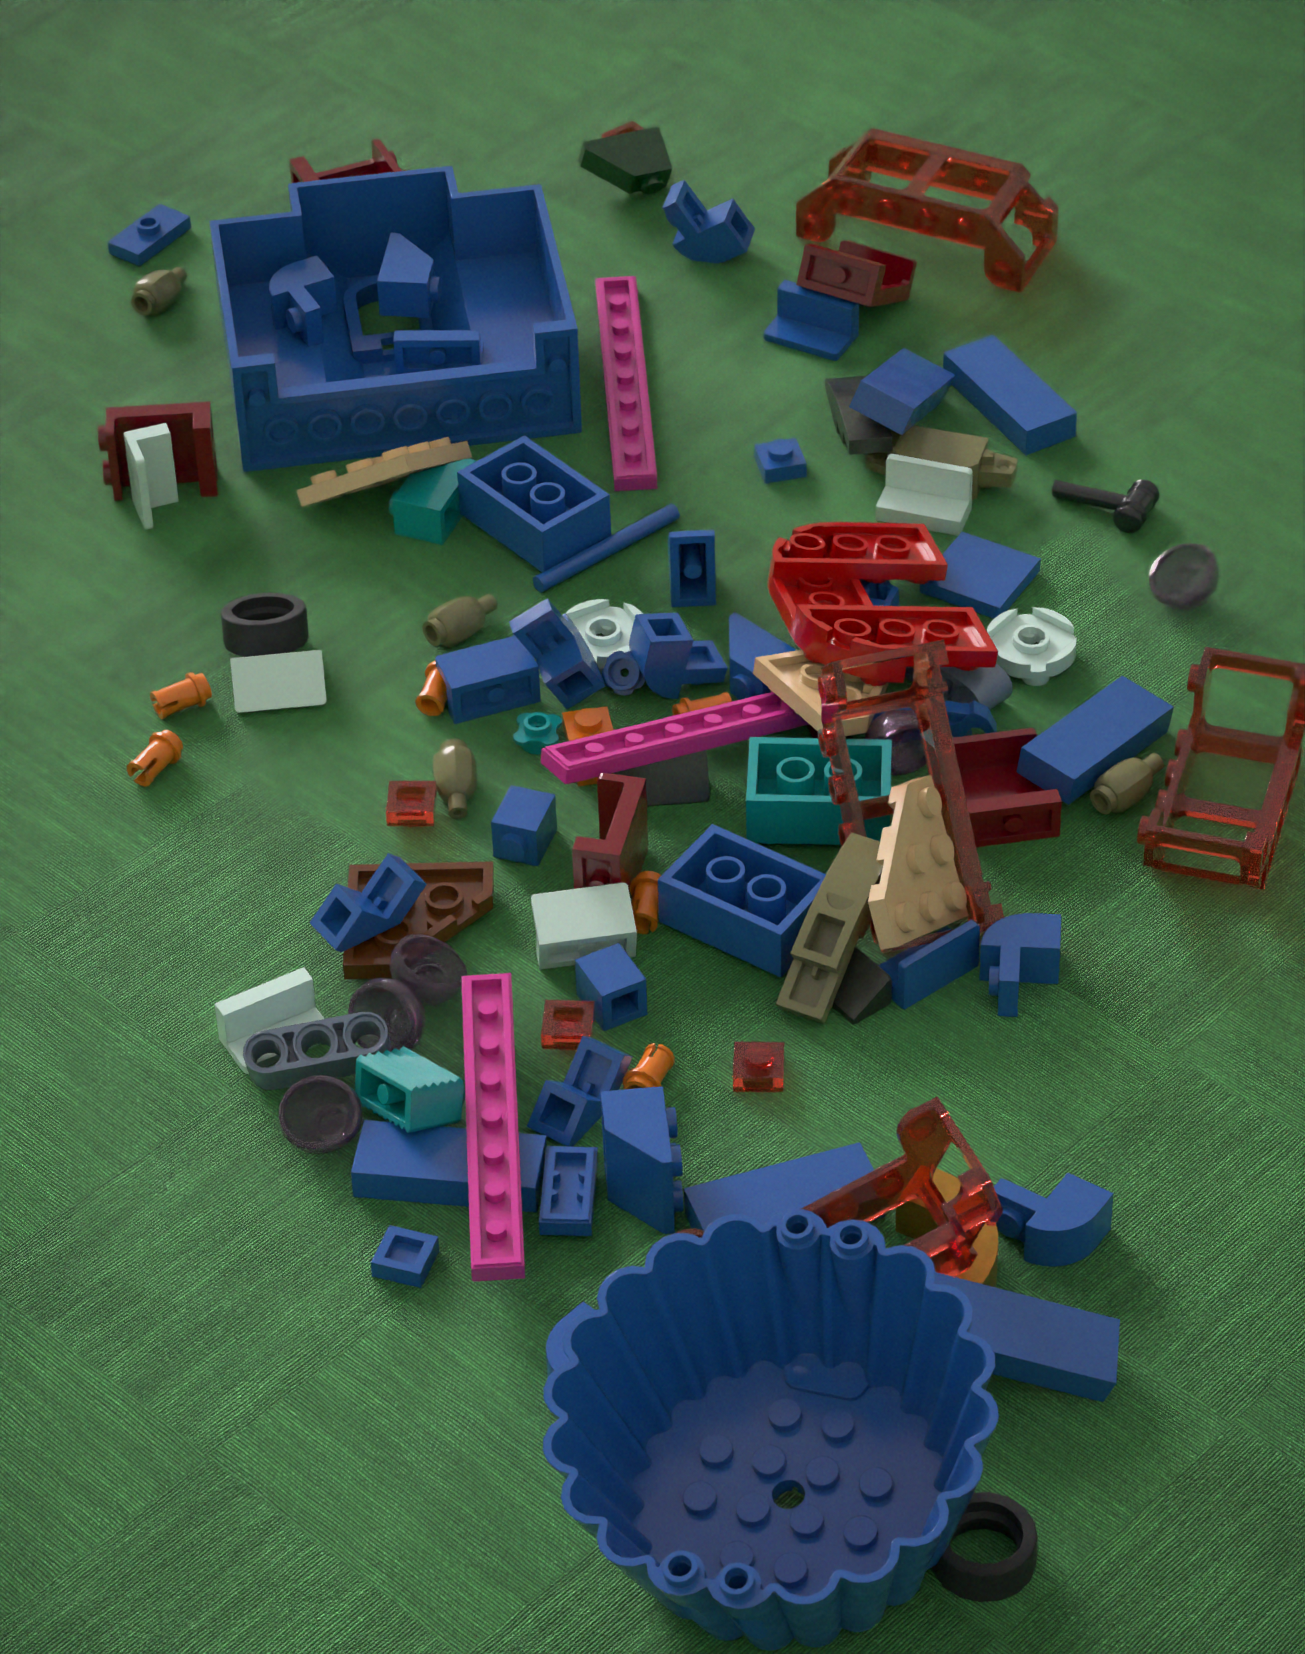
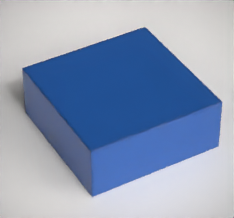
M389 1225L371 1261L372 1277L421 1288L439 1252L438 1236Z

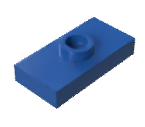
M158 204L107 242L109 254L141 266L191 228L190 216Z
M546 1146L539 1216L540 1235L592 1236L598 1147Z

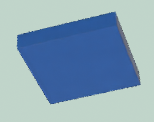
M961 532L942 554L948 564L945 581L930 580L928 583L920 584V593L960 607H973L975 612L995 618L1011 607L1039 573L1041 558Z

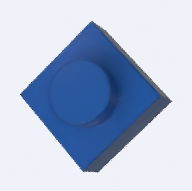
M796 438L776 439L767 443L754 444V459L765 484L807 477V463Z

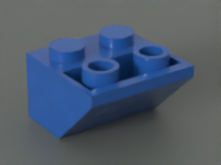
M663 1086L601 1091L603 1156L608 1201L663 1234H675L674 1212L684 1211L681 1180L673 1181L674 1176H683L680 1144L670 1143V1138H678L675 1107H665Z

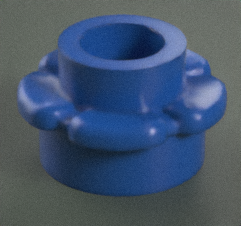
M616 651L607 658L602 670V678L606 686L613 688L616 694L630 695L634 692L635 688L638 689L644 685L645 679L630 651L627 653ZM623 668H627L629 671L626 677L621 675Z

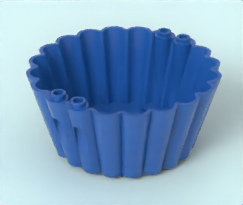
M799 1208L784 1210L773 1215L765 1224L761 1223L757 1218L743 1213L727 1214L713 1221L706 1228L702 1238L690 1233H675L665 1236L652 1245L646 1255L645 1267L629 1266L618 1269L608 1275L599 1287L597 1295L599 1310L587 1311L577 1316L566 1327L562 1344L563 1351L570 1361L557 1367L548 1376L543 1388L544 1401L550 1412L557 1419L548 1428L543 1438V1452L547 1462L566 1479L562 1485L561 1500L565 1511L597 1539L600 1551L611 1563L671 1613L682 1619L693 1620L704 1631L718 1640L730 1641L744 1635L754 1646L767 1651L778 1650L786 1646L793 1638L800 1644L808 1647H822L838 1637L841 1628L851 1632L869 1630L879 1623L886 1605L896 1606L912 1599L918 1591L926 1571L935 1566L944 1554L980 1481L983 1470L982 1456L999 1419L998 1405L992 1395L986 1391L995 1368V1354L986 1340L979 1335L969 1332L973 1321V1306L969 1297L962 1290L951 1285L934 1284L935 1267L933 1261L925 1252L913 1246L898 1245L886 1248L883 1235L875 1226L868 1222L852 1219L838 1222L827 1228L822 1218L812 1211ZM793 1487H796L798 1492L805 1496L802 1503L792 1509H783L774 1503V1498L777 1499L782 1493L792 1491Z

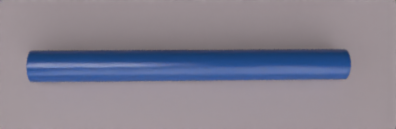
M669 504L534 576V587L538 592L542 593L680 518L678 508L674 504Z

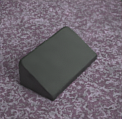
M707 750L613 773L646 778L647 807L708 802L710 799Z
M856 946L832 1004V1007L852 1025L891 1004L892 979L889 974Z

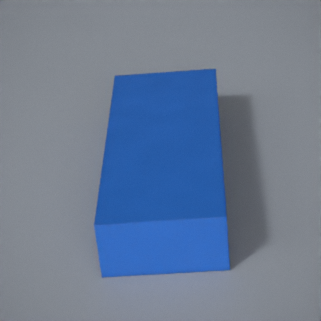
M994 335L943 352V369L955 374L951 385L1025 455L1076 437L1077 412Z
M903 348L860 381L849 407L903 435L944 401L955 374Z
M1121 676L1021 748L1017 773L1044 790L1058 789L1061 800L1069 805L1091 789L1098 777L1109 768L1125 759L1133 758L1167 733L1174 706L1126 677Z
M364 1120L351 1169L353 1197L469 1207L467 1129L439 1126L407 1133L406 1129L401 1130V1127L395 1126V1123ZM519 1133L523 1212L537 1213L543 1184L547 1146L546 1135Z
M859 1142L684 1188V1212L694 1235L702 1238L706 1228L713 1221L727 1214L743 1213L753 1216L765 1224L773 1215L784 1210L798 1208L812 1211L822 1218L827 1228L838 1222L853 1219L869 1222L884 1218L886 1192Z
M936 1272L934 1284L951 1285L959 1288L969 1297L973 1306V1321L969 1332L981 1336L990 1344L995 1354V1368L992 1374L1104 1402L1116 1385L1120 1319Z

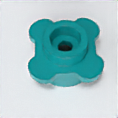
M534 712L523 713L517 717L516 721L519 729L513 734V741L521 746L524 751L530 754H541L542 748L558 744L559 736L556 732L562 726V719L558 715Z

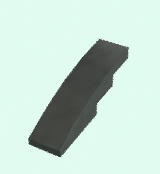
M866 376L825 379V389L836 433L841 435L842 443L847 445L849 455L892 451V434L890 429L849 407L860 381Z

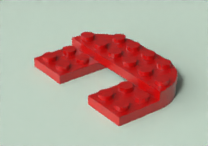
M814 523L794 528L790 540L787 541L779 537L773 545L767 581L768 590L792 639L804 651V656L809 661L822 663L843 673L860 677L862 682L871 686H883L887 682L904 683L906 667L918 670H931L934 667H956L964 671H974L979 667L995 668L998 650L973 607L873 606L859 579L871 583H883L886 580H907L914 584H925L930 580L945 581L948 564L925 524Z

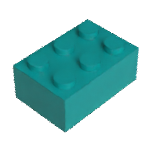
M750 737L746 791V839L754 843L843 845L852 832L880 841L883 828L890 826V805L888 800L891 791L892 740Z

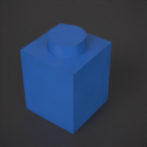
M512 785L509 787L491 821L493 857L539 866L557 831L555 794Z
M619 943L575 959L576 994L603 1031L648 1014L646 978Z

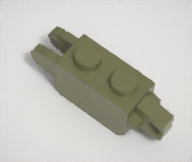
M912 426L903 435L890 430L892 434V451L868 453V455H865L866 469L885 475L886 460L889 454L971 468L973 471L972 500L978 497L981 488H1011L1017 476L1018 467L1017 458L989 450V438L919 426Z

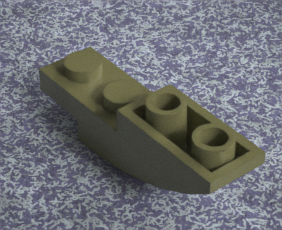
M851 832L841 847L819 887L790 954L793 957V961L776 1002L778 1009L825 1025L858 938H864L872 918L868 899L871 885L880 884L883 866L876 861L880 841Z

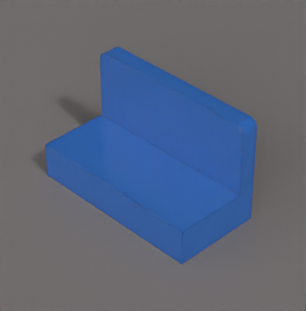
M784 280L777 288V316L764 330V340L837 361L859 335V303L796 285L795 282Z
M395 330L396 374L482 365L484 341L480 338V330Z
M516 636L435 657L436 667L446 684L448 713L454 724L541 702L539 666L534 657Z
M973 920L954 930L945 926L878 965L892 979L891 1000L905 1010L978 967L980 926Z

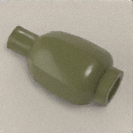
M176 267L172 271L156 270L143 276L135 284L132 293L131 305L133 309L143 316H158L163 313L179 297L182 289L181 284L187 279L185 270L181 267Z
M487 594L479 599L462 596L436 607L428 615V621L424 622L422 626L423 634L426 640L433 646L441 644L449 648L454 647L470 638L483 627L485 615L497 609V601L491 594Z
M449 739L444 741L440 745L439 751L434 754L433 778L438 795L445 803H448L449 816L454 819H461L467 815V801L473 797L476 790L477 764L473 752L464 741Z
M1151 753L1143 760L1128 758L1109 768L1094 783V790L1090 793L1093 806L1102 814H1109L1111 812L1116 814L1124 812L1138 803L1150 791L1153 784V775L1163 769L1164 762L1162 758L1156 753Z

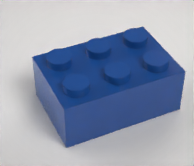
M525 435L457 472L460 514L541 572L611 536L610 494Z
M712 824L658 879L659 922L776 976L782 977L792 964L791 950L826 874Z

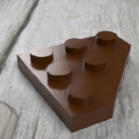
M493 861L406 863L427 884L400 924L344 951V979L394 978L492 910L494 899ZM380 864L349 865L348 888L362 892Z

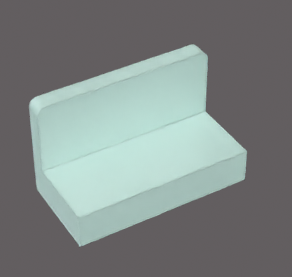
M166 423L123 432L132 501L145 530L154 528L151 508L179 502L171 435Z
M889 454L886 460L885 488L876 505L875 520L888 523L925 524L926 528L930 531L958 536L962 532L972 509V469Z
M322 650L230 658L235 710L238 713L326 704Z
M626 883L532 895L531 905L536 928V953L539 970L575 965V959L617 943L622 946L630 958L636 957L637 931L629 889Z
M304 967L215 1003L219 1040L245 1074L249 1073L243 1058V1047L253 1034L264 1030L324 1019L315 1005L313 979ZM274 1053L264 1054L257 1060L256 1065L262 1068L278 1062L280 1056Z

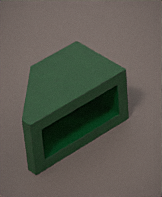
M659 126L584 141L578 158L581 168L628 194L637 192L652 194L660 191L663 187L667 186L673 169Z

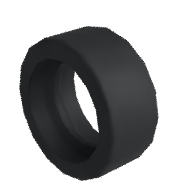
M284 593L251 594L229 602L221 610L223 642L226 650L235 655L248 657L290 653L304 646L309 639L305 603L293 595Z
M991 1492L973 1493L939 1562L932 1567V1572L944 1588L960 1598L976 1602L1001 1601L1015 1595L1032 1579L1037 1563L1038 1536L1035 1521L1025 1507L1007 1496ZM987 1529L1000 1532L1011 1539L1017 1546V1551L1010 1558L998 1563L980 1564L967 1561L957 1555L952 1550L950 1544L958 1535L965 1532Z

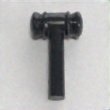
M1144 479L1135 481L1127 491V495L1055 480L1052 487V497L1115 510L1113 514L1114 524L1125 533H1135L1140 530L1142 524L1146 521L1148 513L1155 507L1160 497L1157 486L1151 481Z

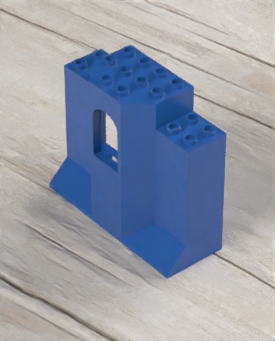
M452 166L289 183L290 212L209 221L217 294L233 393L243 472L382 456V453L396 448L409 447L449 437L451 444L468 441V445L472 446L515 441L524 435L532 439L582 433L578 328L541 184L458 193ZM391 233H400L433 258L435 276H441V299L439 302L434 301L429 318L417 317L420 327L417 330H480V338L484 341L482 365L396 374L394 349L382 350V345L394 344V332L363 336L358 309L371 302L379 301L377 279ZM317 255L334 276L337 311L322 316L324 342L308 347L298 333L294 334L291 332L289 326L278 330L274 328L269 283L272 276L284 266Z

